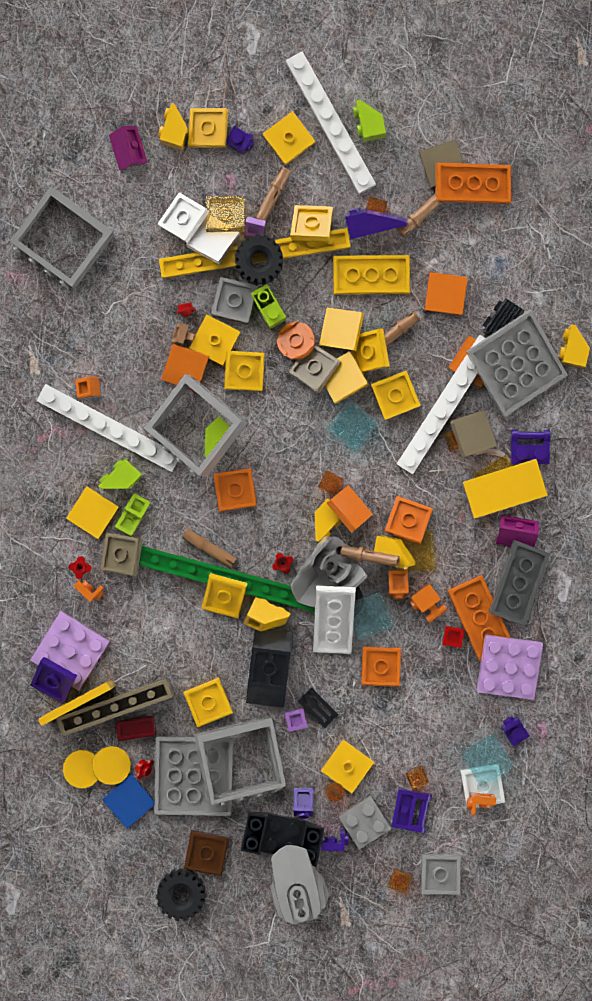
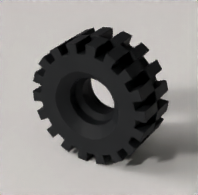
M256 234L255 237L249 236L247 240H243L241 245L237 247L235 264L242 279H245L248 283H254V285H266L279 276L283 267V253L279 244H276L274 239H269L266 235L263 237L260 234ZM257 253H262L267 258L265 266L257 268L252 264V257Z
M179 868L178 871L174 869L171 873H167L161 880L156 895L157 905L162 908L161 912L168 914L167 917L170 919L174 917L175 921L180 919L186 921L189 917H195V914L200 912L205 901L206 889L205 885L203 886V880L198 878L197 873L193 874L191 870L183 871V868ZM176 888H186L189 892V897L185 901L176 900L174 897Z

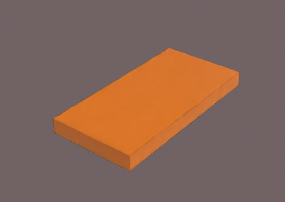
M437 162L435 164L436 202L511 204V165Z
M482 575L447 590L478 660L482 658L485 635L511 638L503 619L488 613L493 597Z

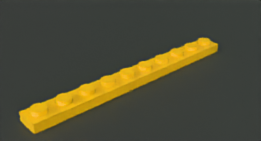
M348 228L332 230L329 242L291 240V237L275 240V243L279 244L283 253V259L349 249L351 247ZM238 246L231 247L220 264L211 261L199 253L160 258L159 264L162 279L236 267L235 253ZM257 253L252 257V264L267 262L266 256L262 253Z

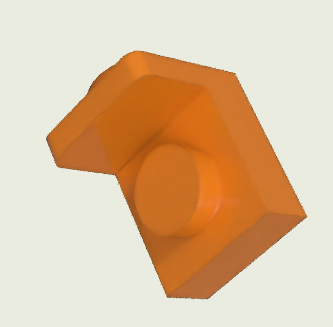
M408 570L388 571L389 597H393L394 600L404 599L409 594Z
M78 580L74 585L89 602L93 600L97 602L104 595L103 589L105 587L103 585H100L95 592L92 591L93 587L86 580L84 582Z
M471 792V798H467V809H469L471 815H475L476 804H479V807L490 808L491 805L496 806V797L494 794Z

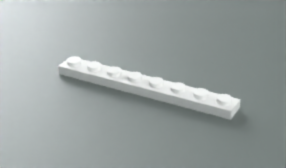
M303 51L287 59V66L358 194L376 186Z
M479 335L473 346L486 338ZM468 355L465 356L397 462V465L411 474H414L478 374Z
M46 384L37 399L41 404L173 472L178 462L175 459L177 456L166 452L161 444Z

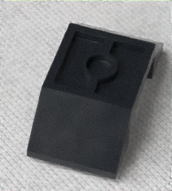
M255 629L246 703L284 708L293 631L268 629L260 632Z
M248 812L241 851L260 855V852L275 854L286 845H295L307 849L311 864L317 867L325 828L306 820L269 812Z

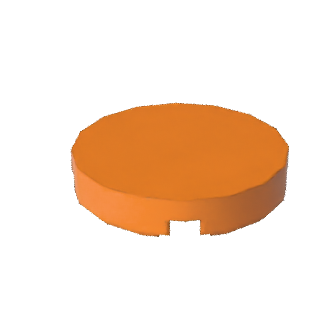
M291 322L280 330L277 345L285 357L291 360H300L312 352L315 346V336L307 324Z

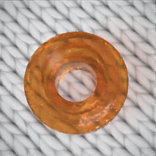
M337 782L328 784L325 790L327 798L334 802L341 800L345 793L344 787ZM332 789L338 790V793H334Z

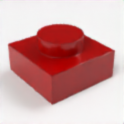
M445 625L442 645L461 648L465 629Z

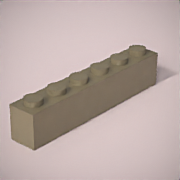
M166 677L67 712L56 719L62 736L172 698L174 693L169 678Z

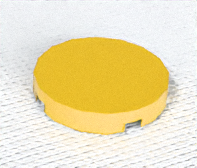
M117 746L104 747L93 758V773L104 784L115 785L121 783L130 772V758L123 749Z
M84 749L77 750L66 758L63 764V774L70 785L76 788H87L98 780L92 769L94 752Z

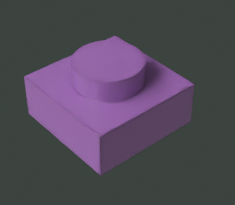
M247 216L244 236L255 237L256 234L263 236L266 221Z
M303 708L285 712L289 732L307 728Z

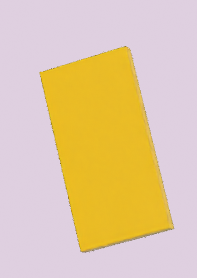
M410 255L333 256V295L410 294Z
M537 459L462 482L474 519L548 496Z
M109 680L43 715L38 720L40 725L42 726L115 687L113 680Z

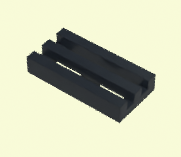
M312 687L298 700L324 728L338 716V713ZM311 693L333 714L331 717L309 696ZM305 699L327 719L326 722L305 703Z

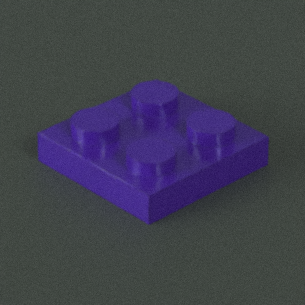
M43 657L30 686L64 704L77 675Z

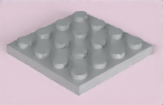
M528 310L466 351L497 408L504 417L568 376L532 310Z
M156 736L154 814L231 816L232 800L225 801V805L215 807L214 804L211 805L207 801L195 738ZM223 737L203 742L213 794L232 791L233 738Z

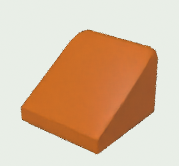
M85 377L75 380L78 399L101 395L98 377Z

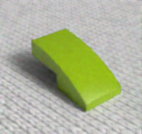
M134 493L115 525V529L132 537L151 502Z

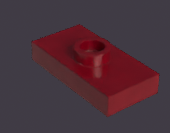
M154 715L115 722L118 741L157 735Z

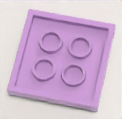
M60 611L30 660L39 665L41 659L46 657L77 675L72 687L80 690L110 641L68 614Z
M485 635L476 691L479 693L534 700L543 643Z

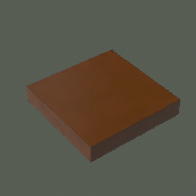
M191 830L184 869L222 876L229 837Z

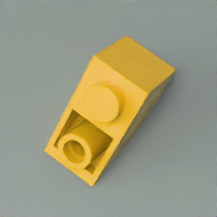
M171 103L170 108L165 110L164 119L166 121L164 127H160L158 137L161 144L183 151L189 132L176 105Z
M571 324L568 329L565 328L563 340H565L564 347L560 348L558 358L561 359L560 362L563 365L583 369L586 367L590 347L576 325Z
M328 498L314 512L315 540L318 542L325 536L329 537L332 534L329 530L333 526L337 528L342 523L328 506L327 502L330 501Z
M385 535L376 537L374 551L399 555L400 562L398 568L408 569L410 566H415V560L401 539Z
M255 597L243 624L261 632L285 625L291 613L282 607L270 604L265 599Z

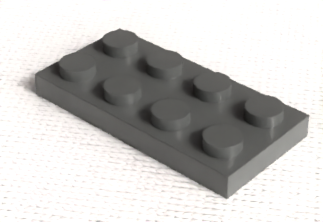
M513 540L488 613L525 626L550 553Z

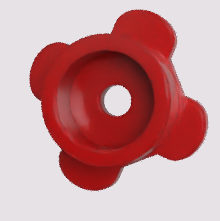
M184 303L177 306L178 311L176 313L181 315V317L193 315L192 312L196 311V309L192 306V303Z
M277 553L275 556L276 561L272 565L273 570H280L284 574H288L290 572V565L294 562L293 557Z
M79 556L74 563H70L68 566L69 570L75 573L77 579L83 578V575L92 569L83 556Z
M146 760L139 761L135 767L136 778L140 780L142 777H148L152 773L154 762L152 760L148 762Z

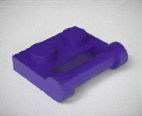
M511 430L510 464H521L537 459L538 464H550V430H543V432H518V430ZM543 439V445H517V440Z
M398 788L391 827L425 833V820L432 794ZM416 799H422L417 824H412Z

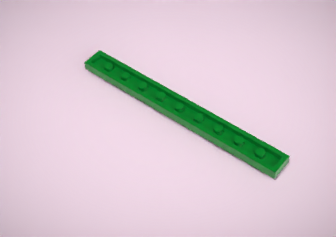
M145 546L141 548L139 565L204 583H208L209 575L212 573L247 583L245 594L315 612V607L296 601L290 585Z

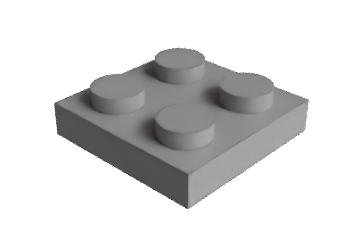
M220 277L211 315L249 324L254 304L250 293L257 290L258 286Z
M371 795L338 816L359 850L392 829Z
M422 854L421 894L460 895V854Z

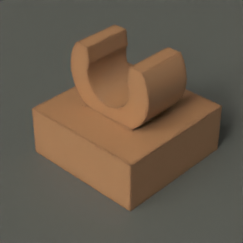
M179 323L176 324L171 342L175 344H183L184 340L190 342L193 341L195 334L187 332L188 325Z

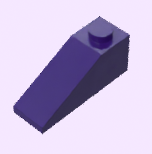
M354 208L349 210V213L345 216L351 239L408 224L407 218L368 209L360 210V208Z

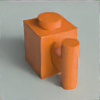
M429 583L410 596L412 599L410 604L415 611L420 610L423 613L429 609L431 613L425 617L429 623L448 610L444 604L438 608L436 607L435 603L441 599Z

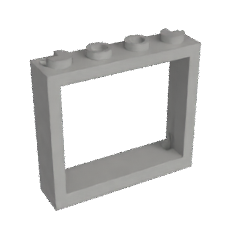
M50 186L10 242L14 245L12 249L20 255L25 253L29 256L28 261L35 266L40 264L45 268L43 271L52 278L55 275L60 279L59 283L67 289L71 287L75 290L115 234L111 229ZM52 199L102 234V237L71 279L21 243V240Z
M185 374L144 429L149 432L148 436L152 440L163 444L162 448L166 452L175 454L177 456L175 459L180 464L189 466V471L196 477H207L248 422L197 379ZM189 387L233 423L201 466L196 464L157 430Z
M263 717L194 734L207 801L211 805L214 804V807L225 805V801L229 800L233 802L242 801L245 796L249 795L251 797H258L263 795L262 792L270 791V793L281 790V787L286 786L271 717ZM264 728L275 780L214 795L203 742Z

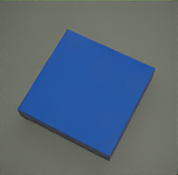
M132 773L102 799L126 828L130 827L155 804L153 797Z

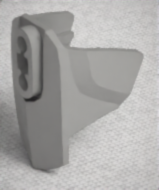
M325 536L317 544L311 556L290 584L297 602L315 607L316 586L357 587L367 578L366 572L355 559L341 557V552L336 553L337 547L342 549L343 545L348 546L339 537Z
M286 845L271 857L273 869L271 894L273 905L279 918L294 925L314 920L321 910L326 907L329 894L324 877L311 864L307 849L295 845ZM295 890H299L301 892L300 897H296L294 895ZM300 909L305 911L306 915L304 917L298 915Z

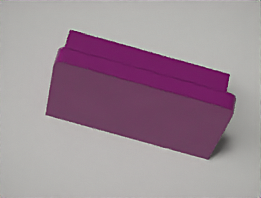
M122 126L109 135L120 171L127 169L131 165H143L148 162L137 126Z
M501 515L496 544L512 546L513 540L535 547L539 535V521Z

